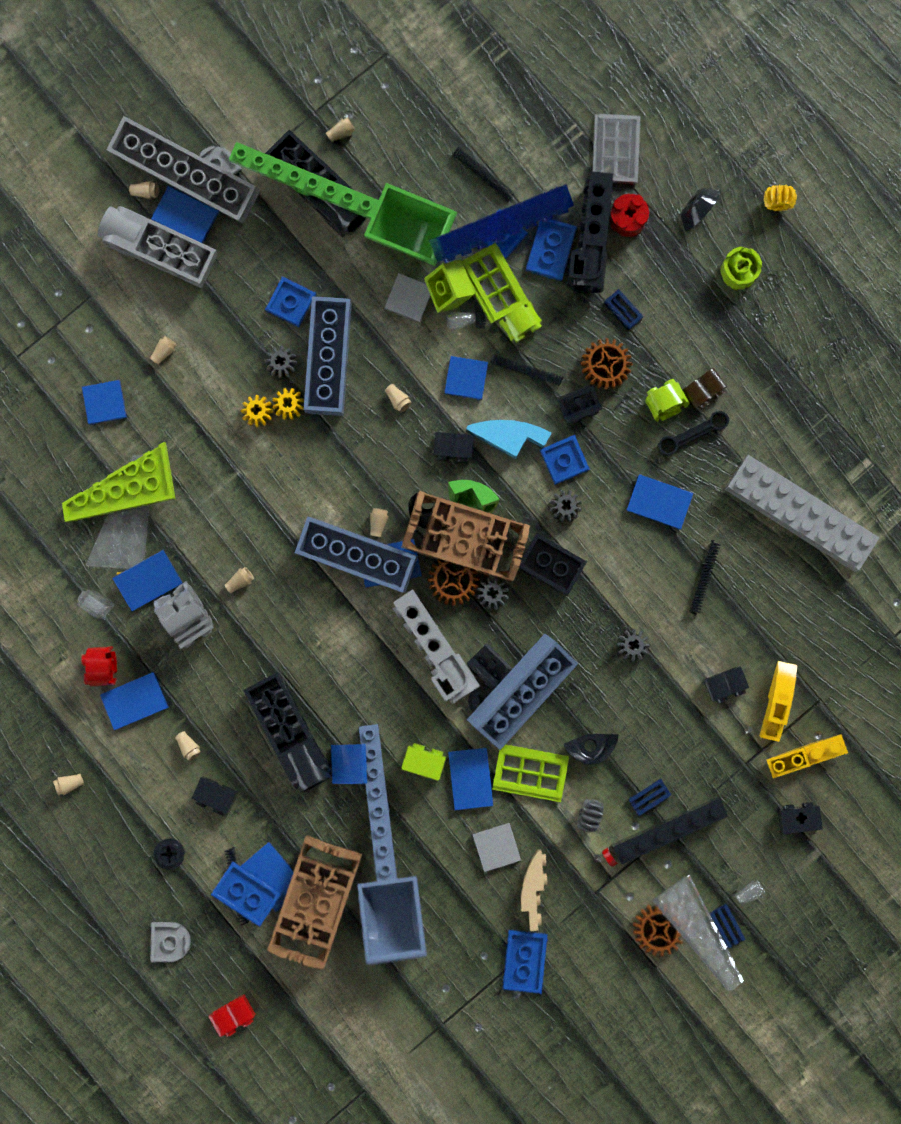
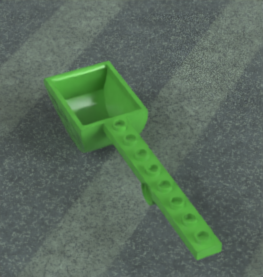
M238 142L235 143L229 157L230 162L286 184L300 194L315 196L371 219L364 234L365 238L433 266L437 264L457 216V212L388 183L385 184L380 199L377 200Z

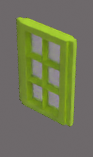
M496 243L462 260L469 281L473 286L475 297L491 324L529 302Z
M505 744L499 750L492 789L561 802L569 756Z

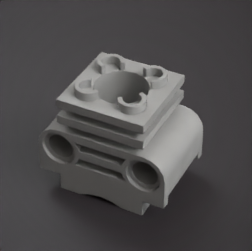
M185 581L173 592V597L169 594L154 601V612L159 617V621L171 637L174 636V640L176 643L178 642L180 649L184 646L186 648L190 647L195 643V639L200 636H207L212 632L211 629L214 628L211 616H208V612L204 609L201 600L193 588Z

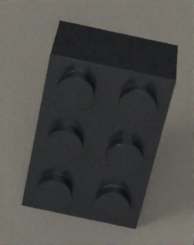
M536 533L518 569L568 596L587 561Z

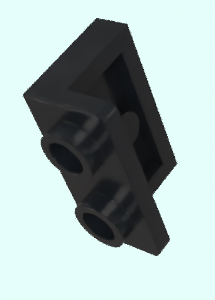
M592 384L556 398L564 420L571 424L579 422L585 416L597 415L603 409Z
M488 643L467 662L470 670L477 674L484 684L492 690L513 669Z

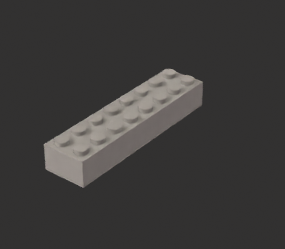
M123 116L106 149L117 157L242 224L260 192V189L125 116Z
M750 455L744 458L724 489L854 572L860 570L879 540V537Z

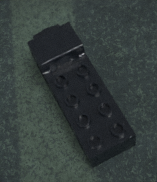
M290 129L265 153L352 189ZM298 193L342 238L345 235H352L367 220L364 216L315 196H306Z
M591 171L590 177H586L583 194L587 196H584L581 211L585 215L582 214L579 230L583 231V233H580L578 248L571 252L567 286H571L572 291L592 294L604 291L608 255L606 243L613 173ZM574 265H576L577 270H582L581 274L573 273Z
M276 672L244 689L243 691L292 786L299 790L300 793H303L327 781L332 770L321 748L317 745L282 675Z

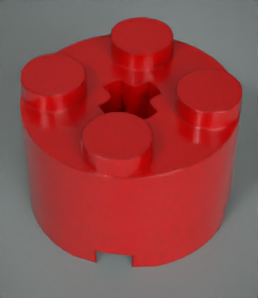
M624 194L614 201L609 215L612 229L624 237L638 235L647 223L649 217L648 205L641 195Z
M113 646L88 648L86 654L82 655V665L86 669L84 674L85 685L105 686L116 684L117 678H113V675L117 672V658L115 651L111 652Z

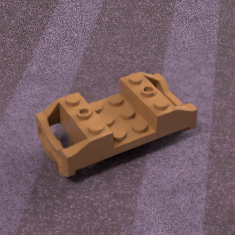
M419 491L401 548L436 560L441 559L461 565L484 575L512 582L521 563L520 558L523 556L524 544H526L530 525ZM424 503H434L421 548L419 549L411 542V538L417 528L422 511L421 506ZM510 528L519 534L516 547L513 550L512 562L508 571L496 572L500 556L503 553L504 542L507 540L506 535Z
M308 835L305 837L267 951L282 958L288 957L289 960L297 961V963L303 962V965L324 969L362 857L361 853L323 842ZM311 847H315L322 852L340 858L352 859L353 870L305 854ZM280 933L291 936L293 940L305 941L308 945L314 944L323 947L325 950L317 958L301 954V951L298 950L295 952L281 946Z

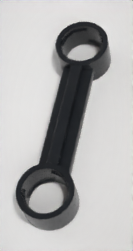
M716 411L710 416L709 420L675 437H663L658 443V451L663 456H672L678 447L713 430H724L729 424V417L723 411ZM715 415H722L725 418V425L723 427H716L712 423V418ZM663 441H672L675 449L671 453L664 452L661 447Z

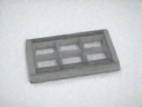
M595 115L594 172L613 173V183H638L640 116Z

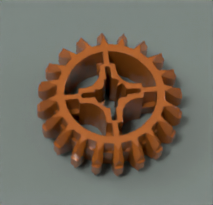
M608 338L605 339V344L599 339L597 341L598 346L592 342V349L587 347L585 350L587 354L582 355V358L586 360L581 362V366L586 367L582 369V373H589L585 376V379L589 380L592 378L590 385H594L597 382L598 389H600L602 384H604L605 390H608L609 384L612 389H615V382L621 386L623 384L622 380L626 381L628 379L626 374L631 373V370L627 368L633 365L632 362H628L631 359V355H625L628 349L621 350L623 344L620 343L616 346L615 339L612 341V344H609ZM605 350L612 351L619 357H611ZM597 352H600L601 360L591 366L592 357ZM604 359L607 363H612L610 364L609 369L606 365H601L604 363ZM622 363L621 372L614 377L613 367ZM594 371H602L608 378H602Z
M437 559L439 566L432 564V568L436 571H429L428 573L434 577L427 579L430 583L434 582V585L429 586V590L436 589L432 595L440 594L439 602L442 601L443 597L446 598L445 605H448L449 600H452V605L455 606V600L458 599L460 605H462L463 597L469 601L470 598L467 594L470 593L474 596L475 592L471 589L478 588V585L473 584V581H479L478 577H473L478 572L471 571L470 568L462 566L464 569L454 573L447 567L454 563L448 561L442 563L440 559ZM443 570L447 579L439 587L437 578L439 572ZM468 573L470 582L468 588L464 590L460 580ZM449 574L453 577L459 576L457 580L458 586L454 583L448 584V580H450ZM454 587L460 594L452 596L445 594L443 591Z
M654 903V909L647 905L648 912L641 909L640 911L643 916H635L640 921L639 923L633 922V926L638 927V929L633 930V934H639L635 941H642L639 947L642 949L646 946L645 952L647 954L653 949V956H656L657 951H659L660 956L663 957L664 950L670 955L672 954L671 947L674 950H678V947L675 945L676 942L679 944L683 943L679 936L685 937V933L680 932V930L686 929V926L679 925V923L683 922L684 919L682 917L676 918L679 912L675 911L672 913V906H669L666 910L665 903H662L661 909H659L658 903ZM664 914L669 917L662 921H655L651 916ZM648 921L651 925V931L645 938L644 925ZM673 921L674 934L670 938L667 934V929ZM653 923H655L657 926L659 925L660 927L661 925H663L661 929L663 930V933L666 935L665 937L662 934H659V932L655 934L657 930L655 929ZM657 938H663L667 943L654 945L650 942Z

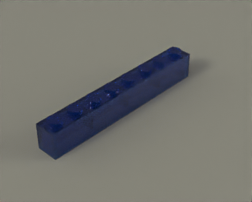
M567 184L561 185L430 239L429 242L437 262L444 261L446 264L456 260V255L461 254V256L472 253L471 249L475 247L479 250L489 246V241L493 240L494 243L505 239L504 235L508 233L512 236L520 233V228H532L537 225L536 222L542 220V222L553 219V214L557 213L558 216L569 212L568 208L574 206Z

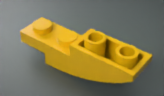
M782 661L777 662L768 694L769 702L759 735L761 738L780 742L783 727L787 725L794 695L797 665Z
M840 734L767 759V763L772 777L776 778L847 754L848 751Z

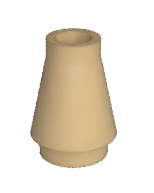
M347 117L346 119L342 118L326 134L330 141L334 142L335 140L352 135L355 129Z
M152 180L131 184L129 188L131 196L152 200L159 196L158 183Z
M167 336L160 338L150 358L159 365L175 351L176 343Z
M394 384L389 385L385 389L395 410L401 413L411 406L410 397L399 390Z
M373 508L372 512H370V535L381 537L389 517L387 510Z
M246 567L243 569L239 568L225 584V587L232 594L234 591L251 584L254 577Z
M185 731L175 737L183 757L187 758L188 761L195 759L201 754L200 746Z
M81 774L58 777L54 781V785L59 796L61 794H68L79 786L84 785Z

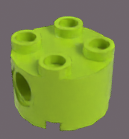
M738 247L727 254L721 265L720 270L723 281L734 290L750 287L761 273L762 261L759 254L751 248Z
M531 302L526 303L527 307L522 305L505 316V322L503 319L498 322L507 332L510 341L518 343L525 338L526 332L531 330L533 333L542 327L540 323L543 320L537 315Z
M674 379L668 380L659 389L654 387L647 391L648 396L645 399L656 422H659L660 419L663 421L677 415L682 411L681 407L683 405L686 408L690 404L679 383L675 382Z

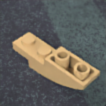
M541 849L536 850L527 867L521 891V912L529 911L530 931H538V925H541V913H537V906H540V894H536V891H544V886L547 885V874H543V866H546V854H542Z

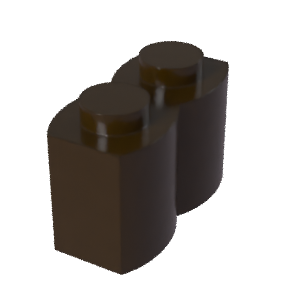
M712 368L682 391L694 410L697 408L702 410L710 404L708 400L712 397L717 399L723 395L727 385L716 370Z

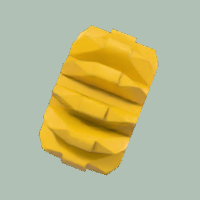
M779 184L778 186L773 185L766 189L764 202L767 209L781 212L782 210L787 211L794 208L797 194L792 186Z
M283 388L284 394L278 391L276 394L279 399L273 398V402L278 404L273 405L272 408L277 410V416L283 414V420H286L288 415L291 420H294L293 414L299 417L300 413L297 410H304V406L299 405L304 403V399L300 398V392L294 394V388H291L289 393L286 388ZM287 400H288L289 402H290V400H291L292 406H291L290 408H289L288 406H287V408H285V407H286L285 402H286Z
M255 395V400L249 396L248 400L250 403H242L246 407L241 409V413L245 414L242 417L243 420H248L249 426L255 422L256 428H259L260 422L264 426L267 425L265 419L271 421L272 418L268 414L274 413V410L269 408L272 405L271 402H266L267 398L264 396L261 400L259 395ZM259 407L262 411L255 415L253 411H256V408Z

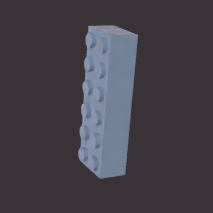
M312 296L304 411L306 414L344 416L352 307L350 299Z
M307 517L295 550L296 554L403 593L407 590L418 559L417 555L312 517Z
M544 634L470 715L467 721L501 750L578 663L556 641Z

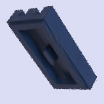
M620 289L604 301L628 330L644 317ZM617 295H618V296L621 298V300L630 308V310L637 316L636 319H635V318L627 311V309L618 301V299L616 298ZM611 300L628 317L631 323H629L626 320V318L618 311V309L610 302Z
M660 778L628 800L638 816L670 797L671 793ZM660 784V789L635 804L634 800ZM661 792H665L664 795H662L655 801L651 802L650 804L639 810V806L643 805L644 803H646L653 797L657 796Z
M727 904L709 913L728 949L738 944V942L745 940ZM723 910L726 911L731 923L733 924L739 936L738 938L735 937L726 918L724 917L722 913ZM717 913L732 938L730 942L715 916Z

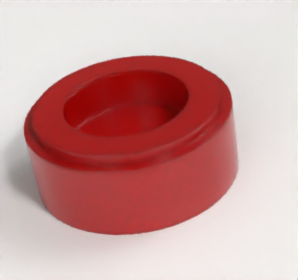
M608 847L602 851L603 857L611 867L619 864Z

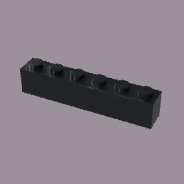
M716 797L612 844V847L622 865L728 817V814L721 799Z

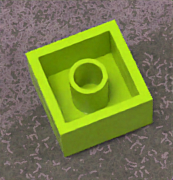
M461 259L442 263L424 278L437 313L454 310L475 295Z
M413 743V746L409 745L401 769L439 780L446 756H443V752L432 749L431 752L424 750L425 746Z

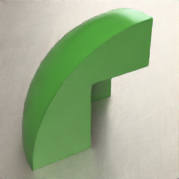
M471 480L448 482L449 498L452 502L487 513H493L500 499L495 492L479 482Z

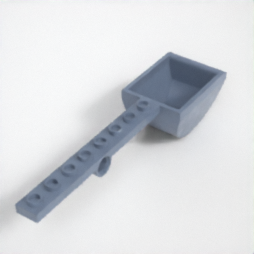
M378 724L359 727L361 744H366V792L377 882L358 884L367 965L424 958L427 955L417 877L397 879L379 726Z

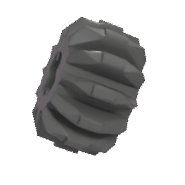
M280 346L279 351L274 347V354L267 353V356L271 358L265 360V363L268 364L266 367L267 371H272L271 375L273 377L278 373L279 379H282L283 373H285L286 377H290L288 371L295 372L292 366L298 364L294 360L296 355L290 354V348L284 352L283 346ZM279 359H282V360H283V362H284V365H283V366H281V365L279 364V362H278Z
M561 490V497L555 493L554 498L557 501H550V504L555 505V507L550 508V511H557L553 516L554 518L561 515L560 522H563L565 517H567L568 522H571V515L577 519L578 515L576 512L582 511V508L576 507L581 505L582 501H575L578 494L571 497V490L568 491L567 495H565L564 490ZM562 502H565V504L566 502L570 503V510L567 511V508L563 510Z
M489 577L487 578L488 585L483 581L480 583L484 589L477 588L478 592L483 593L478 595L477 599L484 598L480 605L483 606L488 602V610H490L491 604H494V608L497 610V602L502 606L505 605L501 598L508 599L509 596L502 593L508 592L509 589H501L505 584L504 581L497 585L498 578H495L494 583H491ZM489 589L498 592V595H495L496 598L492 599L491 596L487 595V592L490 593Z
M632 629L631 635L628 630L624 631L627 638L619 636V639L624 642L617 643L618 647L623 646V649L619 650L618 653L626 652L623 657L625 660L631 655V662L635 661V655L639 660H642L640 652L647 655L648 652L643 648L650 647V644H644L648 637L640 638L643 635V631H640L636 636V629ZM636 641L638 643L636 644L638 645V648H634L631 650L629 648L631 646L629 645V642Z
M586 799L580 809L578 828L587 832H596L603 816V803L594 799Z

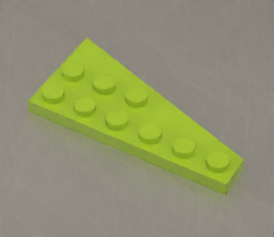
M166 443L159 444L157 448L146 452L142 457L111 473L104 480L96 482L89 489L63 502L65 522L69 523L176 499Z

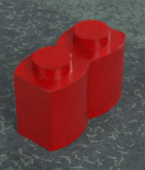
M245 994L213 1011L208 1017L219 1037L223 1035L229 1037L236 1032L235 1028L241 1025L244 1028L253 1022L252 1018L256 1014Z

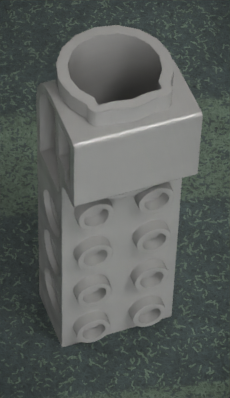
M110 206L105 212L98 228V237L103 239L102 242L105 246L126 256L130 255L199 288L203 287L218 255L216 249L121 206H118L117 209Z
M413 590L393 602L395 604L394 612L399 619L404 618L406 621L403 624L410 635L414 633L417 638L414 642L420 651L423 649L428 655L425 658L430 666L435 665L436 668L431 671L433 675L431 680L445 701L449 700L453 704L480 686L460 654L456 655ZM412 609L418 612L415 619L408 618V612ZM425 625L429 628L426 635L418 633L420 626ZM433 641L439 643V649L435 652L429 650V644ZM440 678L442 682L448 679L455 691L447 696L437 682V679Z

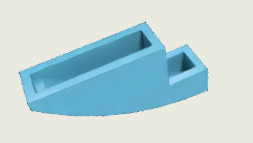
M514 420L484 421L468 425L466 428L467 433L514 459L517 458L526 440L544 448L551 436V432L541 427Z

